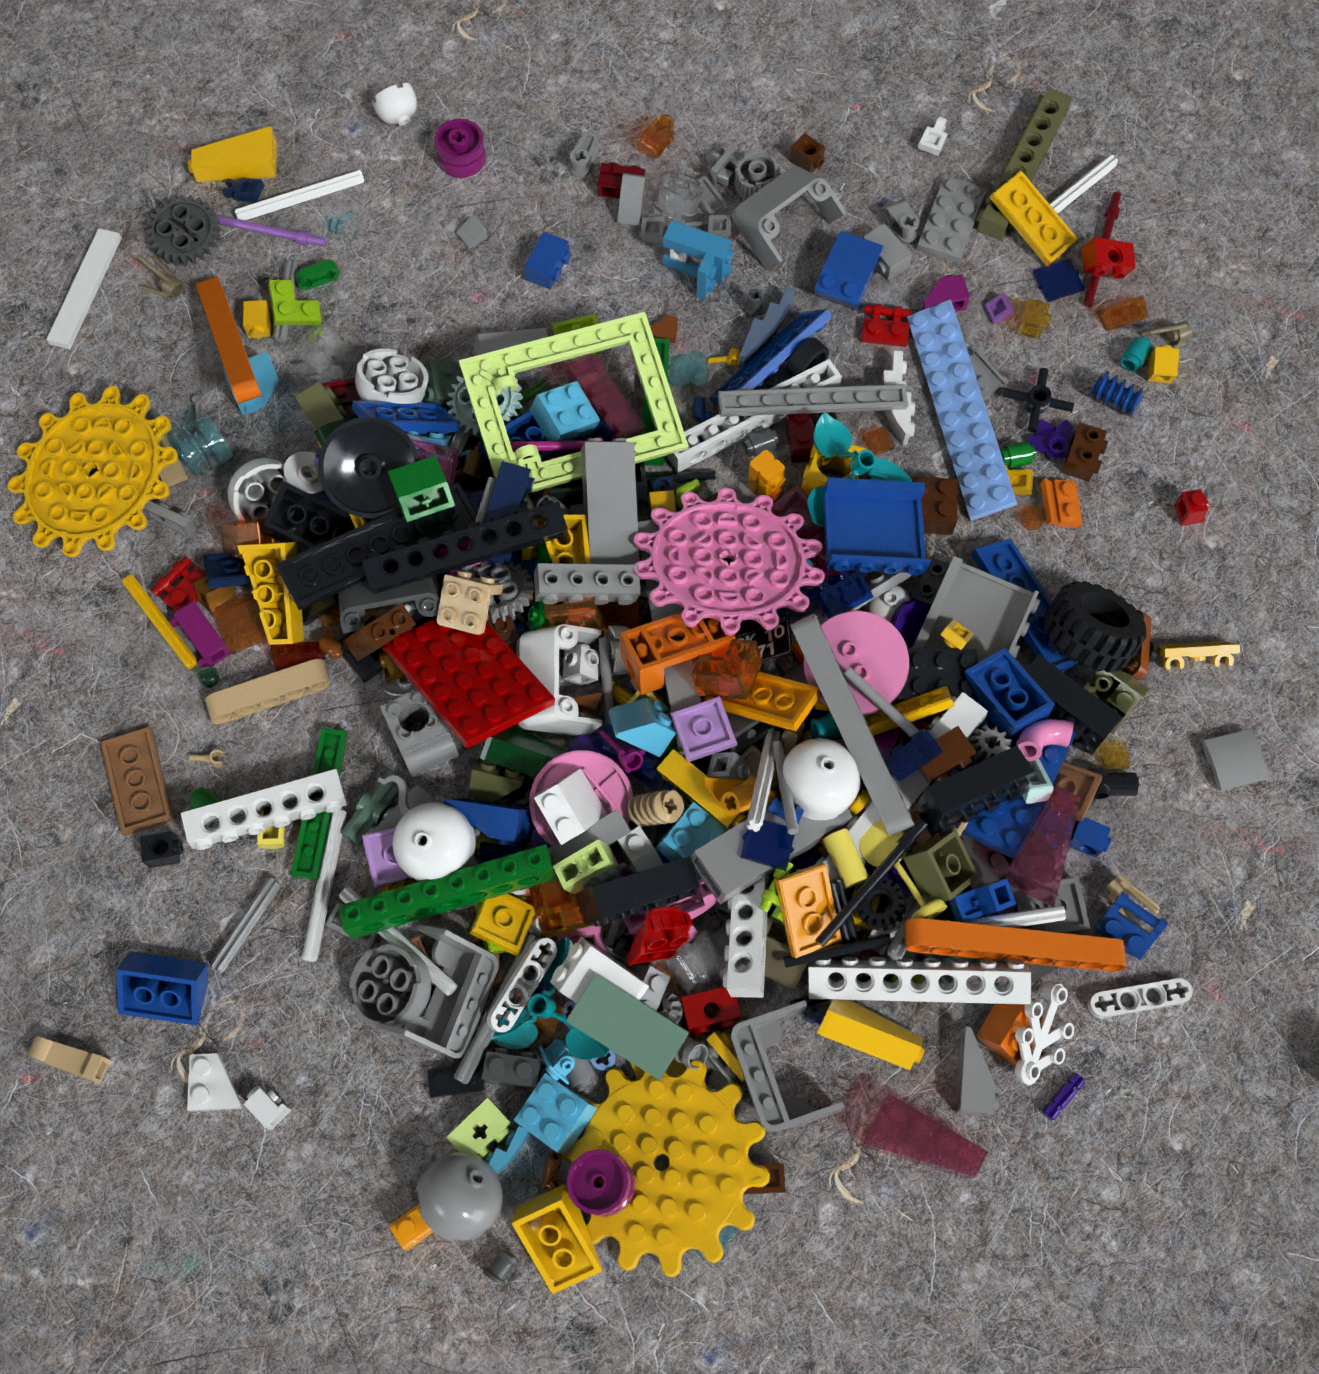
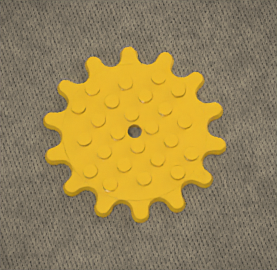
M116 386L107 387L100 401L95 404H89L83 393H75L70 398V409L67 415L57 418L52 413L43 414L39 419V425L43 430L42 438L36 443L25 442L18 447L17 455L27 462V468L23 474L12 477L7 487L12 493H23L25 501L14 512L13 521L19 525H27L37 521L38 529L32 539L36 547L46 548L55 539L61 537L63 539V554L67 557H77L80 555L84 544L91 539H95L100 550L111 551L116 545V533L123 526L128 525L133 530L140 531L146 528L147 519L143 514L144 506L152 499L163 500L170 494L169 486L159 480L160 472L165 467L173 465L178 461V453L173 447L160 446L162 437L171 430L170 419L167 416H159L154 420L146 419L147 412L151 407V402L147 395L139 394L131 403L122 405L120 403L121 394ZM97 467L99 472L96 471L95 474L89 476L90 471Z
M699 1059L690 1062L691 1066L699 1067L698 1070L686 1067L685 1071L678 1076L670 1075L666 1070L660 1080L645 1071L641 1078L630 1080L621 1069H609L604 1078L608 1087L607 1098L599 1103L584 1098L598 1109L586 1125L583 1135L577 1139L567 1156L562 1154L564 1160L574 1163L585 1152L595 1149L606 1150L626 1160L632 1168L636 1184L634 1196L629 1205L619 1214L608 1217L590 1214V1219L586 1224L593 1245L605 1237H613L618 1241L619 1253L617 1262L623 1270H633L642 1255L652 1253L658 1257L662 1273L667 1277H675L681 1271L682 1256L687 1250L696 1249L706 1261L710 1263L719 1262L724 1252L719 1240L722 1228L732 1225L740 1230L747 1231L754 1226L755 1216L744 1205L743 1194L748 1188L766 1186L770 1180L768 1169L752 1163L748 1156L750 1146L759 1142L765 1136V1129L759 1121L741 1122L736 1118L734 1109L743 1095L741 1087L736 1083H728L718 1091L710 1090L705 1084L706 1064H703ZM664 1154L669 1158L670 1164L666 1170L659 1171L656 1169L654 1161L659 1155ZM603 1178L599 1179L598 1183L601 1186L598 1188H601L604 1185Z

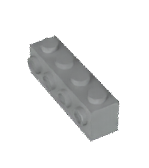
M538 563L534 571L535 601H543L544 604L568 601L572 605L583 602H593L596 605H604L608 602H618L620 605L632 604L636 602L641 594L640 578L633 571V567H636L637 571H639V565Z

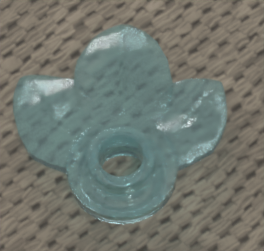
M695 351L691 356L679 354L672 357L671 365L675 371L668 377V383L680 387L689 383L695 386L705 384L710 374L706 366V356L702 352Z

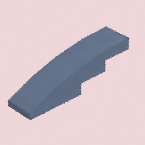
M786 286L780 304L770 302L764 320L754 318L739 355L738 368H742L774 338L794 302V288Z

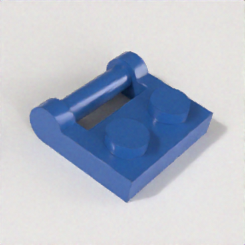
M1122 891L1095 926V929L1107 938L1123 940L1124 950L1138 960H1141L1158 936L1164 931L1168 922L1163 918L1158 919L1129 899V895ZM1124 907L1153 927L1150 932L1146 931L1120 913L1119 909Z

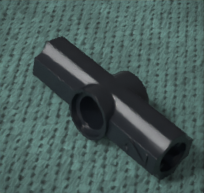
M1104 768L1088 769L1102 775V780L1093 799H1105L1109 796H1136L1138 794L1139 777L1136 773L1108 772Z

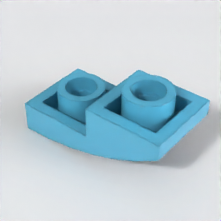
M518 1126L516 1132L513 1130L510 1132L505 1146L508 1147L507 1152L496 1148L494 1153L489 1152L485 1161L494 1169L497 1175L516 1158L531 1134L526 1129Z

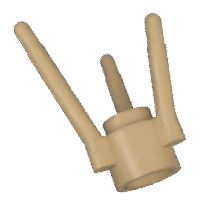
M1121 874L1106 887L1110 892L1107 898L1111 903L1124 891L1129 897L1132 895L1155 914L1159 913L1157 909L1158 904L1133 886ZM1121 907L1119 909V912L1126 916L1124 910Z

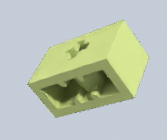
M599 839L553 866L563 889L574 895L620 868L609 845Z
M487 1098L446 1138L459 1152L470 1153L484 1160L490 1152L488 1148L495 1141L501 1143L510 1134L509 1128L512 1124ZM488 1127L485 1131L487 1135L485 1139L481 1137L475 1139L478 1135L476 1132L477 1128L485 1129Z

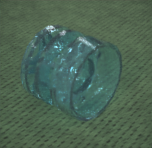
M207 413L193 421L196 433L192 434L186 426L182 427L187 437L185 439H182L177 431L171 433L175 442V448L182 460L198 477L204 475L199 466L201 463L204 464L209 472L212 470L210 458L213 457L220 465L234 458L229 445Z

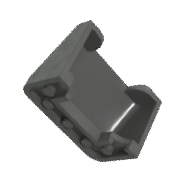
M419 555L412 558L410 564L413 566L420 565L423 557ZM398 565L386 570V572H396L398 569ZM438 575L378 594H373L370 590L367 579L338 592L340 622L343 633L358 631L365 625V609L415 600L416 608L421 615L426 617L437 616L442 593Z

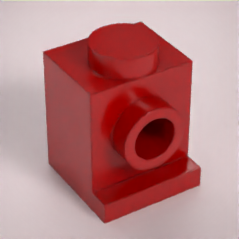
M1201 489L1182 492L1174 504L1180 525L1186 526L1205 522L1204 516L1209 509V503Z

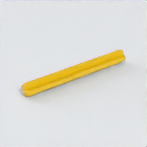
M132 574L122 579L123 585L186 668L193 669L197 666L199 662L136 578Z

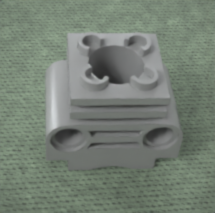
M417 689L380 706L412 778L417 776L418 773L450 758L459 757L447 725ZM427 722V725L422 730L408 732V729L413 724Z

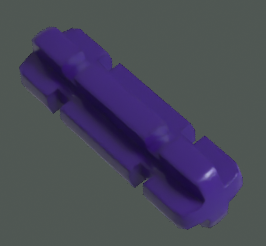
M1073 1073L1067 1079V1083L1063 1084L1052 1097L1051 1103H1047L1042 1109V1113L1049 1120H1055L1061 1113L1060 1110H1064L1077 1094L1076 1090H1080L1085 1084V1080L1079 1074Z

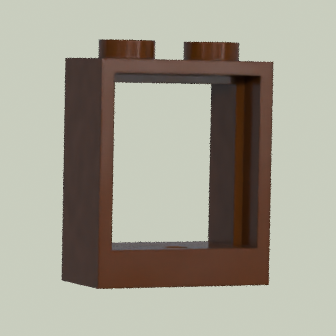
M401 603L346 638L344 642L358 662L416 624Z

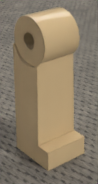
M35 1036L27 1053V1056L45 1062L47 1065L101 1084L111 1062L110 1059L39 1036Z

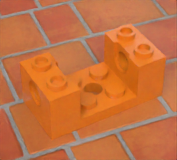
M682 612L621 632V659L640 695H644L664 688V668L704 654L705 661L711 671L734 663L736 637L724 634L721 623L712 618L702 619L696 626L687 627L681 619ZM679 635L684 639L681 641H674L671 638L673 636Z

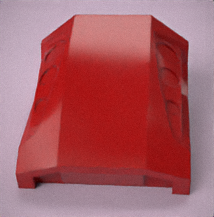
M675 906L651 909L637 932L631 949L627 953V965L631 966L637 963L664 959L672 960L690 939L688 931L693 924L690 915Z

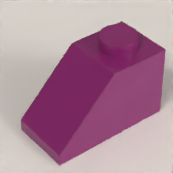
M963 274L947 275L940 278L925 299L922 310L950 299L955 312L966 310L970 295Z

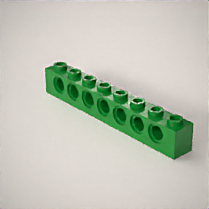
M545 844L457 870L441 878L427 879L339 905L343 931L352 939H356L558 879L553 868L552 854Z

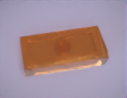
M1143 295L1096 310L1097 316L1106 331L1149 318Z

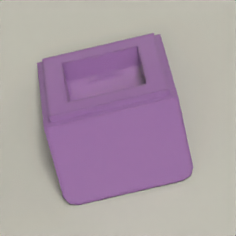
M1004 292L984 304L994 324L1017 316L1010 299Z

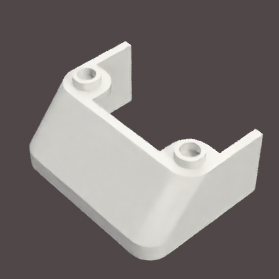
M562 624L522 634L516 643V655L555 697V705L519 722L520 727L526 730L580 736L591 734L602 725V720L579 717L576 701L569 696L559 695V649L569 650L578 644L589 646L601 635V630Z

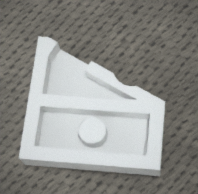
M219 1054L190 1055L187 1111L243 1109V1103L238 1098L233 1087L234 1084L227 1074Z

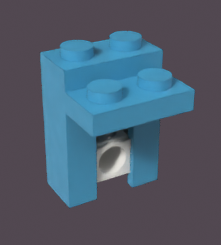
M671 220L663 237V247L669 248L668 253L663 256V266L697 277L696 298L705 300L708 292H713L715 284L722 285L725 277L729 278L733 265L730 263L734 251L731 250V240Z

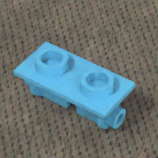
M557 1039L546 1049L539 1045L538 1047L543 1055L541 1060L547 1066L546 1071L556 1081L561 1079L568 1085L569 1081L566 1075L574 1068L575 1061L566 1043L561 1039Z

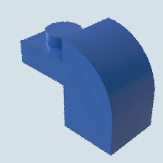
M1008 879L968 889L949 900L956 922L962 923L1016 905Z

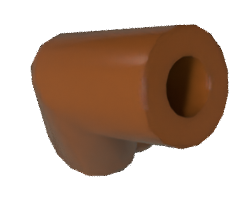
M325 630L319 641V647L324 653L330 654L332 659H338L343 655L342 645L334 639L335 634L333 631Z
M556 1151L550 1152L544 1166L541 1186L544 1191L553 1190L561 1185L560 1181L555 1179L563 1156Z

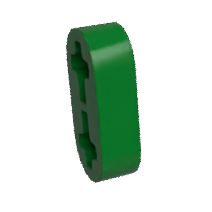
M324 260L302 268L296 273L295 279L300 289L309 290L336 280L340 275V271L335 261Z

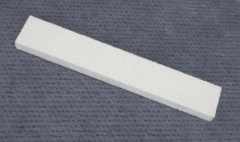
M98 228L46 339L50 345L71 349L122 239L120 233Z

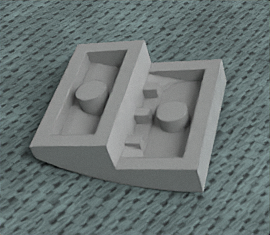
M1251 728L1202 740L1207 765H1212L1217 790L1223 791L1269 779L1261 748Z

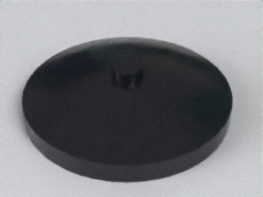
M358 417L342 423L326 438L318 459L319 479L329 499L343 511L357 517L378 518L400 509L387 471L419 460V456L410 437L396 424L378 417Z

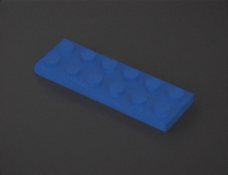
M822 309L802 312L709 397L712 404L718 405V391L756 390L762 386L763 380L767 376L776 373L779 370V365L783 361L789 360L794 351L803 342L809 339L815 332H819L826 327V322L832 317L829 310Z
M1009 538L976 548L971 553V556L981 571L1033 593L1035 590L1039 591L1036 599H1039L1040 603L1034 614L1029 613L1026 622H1029L1030 625L1023 637L1035 657L1038 654L1061 671L1080 665L1081 663L1074 662L1069 659L1068 655L1061 653L1058 647L1049 640V636L1046 635L1043 619L1052 601L1012 539Z

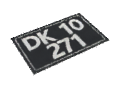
M790 617L780 620L773 630L759 627L735 635V662L732 664L747 668L793 653Z

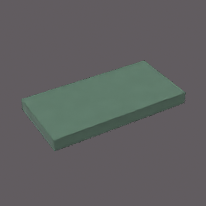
M597 973L594 974L566 1019V1022L658 1080L662 1078L689 1034V1031Z

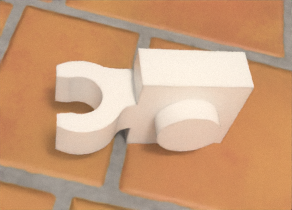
M939 116L934 128L927 126L919 142L918 149L939 156L948 135L944 132L947 122L946 118Z

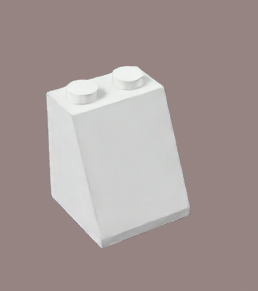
M581 768L534 796L536 803L561 845L586 831L607 814Z
M582 937L570 948L568 957L562 965L556 968L550 981L559 992L577 1003L595 973L638 1000L641 999L649 987L627 966Z

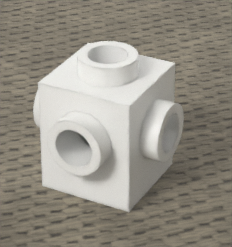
M578 644L574 648L566 650L564 654L563 679L580 686L598 681L600 652L591 649L590 646L585 644Z

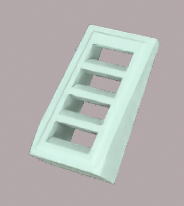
M1038 758L1029 763L1035 772L1029 780L1030 784L1022 792L1026 804L1048 801L1054 788Z

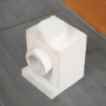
M256 1086L247 1095L248 1100L243 1104L265 1128L271 1131L292 1111L283 1103L279 1105L282 1100L271 1089L266 1092L260 1086Z

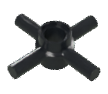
M1047 368L1039 369L1037 384L1028 393L1004 388L1002 397L1025 402L1026 410L1031 413L1027 428L1029 432L1037 431L1040 414L1048 409V407L1069 412L1073 411L1074 403L1051 398V391L1046 386L1049 372Z

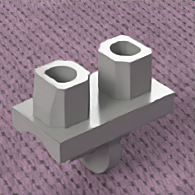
M734 143L724 153L721 150L718 153L711 151L706 157L709 163L707 168L712 175L711 183L714 187L718 183L729 186L734 179V172L729 169H735L736 164L743 157L737 153L738 146Z

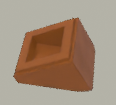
M603 693L574 697L573 699L578 705V712L597 717L603 704Z

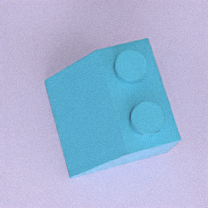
M268 351L248 358L262 396L238 404L242 415L254 413L258 409L265 407L279 382ZM223 367L222 369H223V371H224V374H225V376H226V379H227L228 384H229V386H230V389H231V391H232V388H231V385H230L228 376H227V374H226L225 368Z
M643 698L612 707L608 711L617 738L658 757H661L676 734L668 707L661 701H651Z

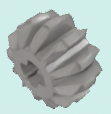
M987 725L982 726L981 730L975 729L972 736L968 739L976 751L972 759L973 762H982L1010 749L1012 740L1005 738L1006 731L999 733L997 725L992 730Z

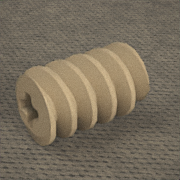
M661 790L633 796L628 802L627 810L630 820L635 825L648 827L678 821L683 814L684 803L678 792L674 790Z

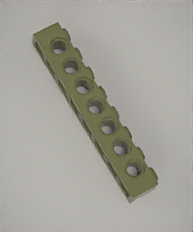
M1049 87L1044 96H1039L1035 108H1037L1036 112L1031 111L1027 120L1029 125L1028 127L1024 126L1020 133V143L1015 142L1010 154L1012 158L1011 160L1007 158L1003 166V176L998 175L993 187L995 191L1019 171H1022L1032 183L1068 111L1072 96ZM990 191L985 202L987 207L986 209L981 208L976 220L980 222L977 231L1002 241L1011 223L989 198L994 193Z

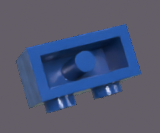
M543 232L524 266L526 280L551 289L554 282H558L560 279L562 267L564 264L567 265L570 260L571 251H569L568 240Z

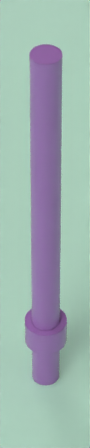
M217 215L220 225L297 241L298 244L307 246L313 244L325 247L327 244L326 238L311 235L307 231L300 230L296 232Z

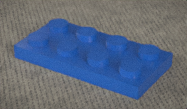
M353 401L351 409L358 417L370 416L388 420L396 424L404 432L415 431L421 434L438 432L440 434H448V432H458L460 423L439 403L417 402L399 404L387 401Z

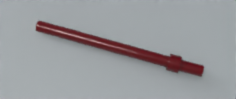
M1119 192L1112 194L1110 205L1106 208V220L1101 235L1103 239H1110L1114 222L1118 219L1121 193ZM1091 274L1083 303L1086 307H1092L1100 276Z

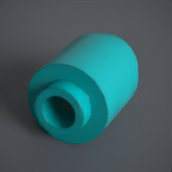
M1134 337L1121 355V366L1130 372L1140 369L1153 351L1150 340L1146 337Z

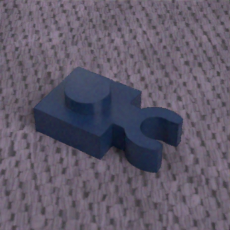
M241 178L239 183L233 179H227L226 183L229 188H222L221 191L226 198L235 197L237 201L257 202L265 185L261 179Z

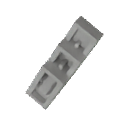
M615 809L578 836L562 845L558 842L548 849L552 854L555 865L598 839L610 845L630 833L631 830L619 810Z

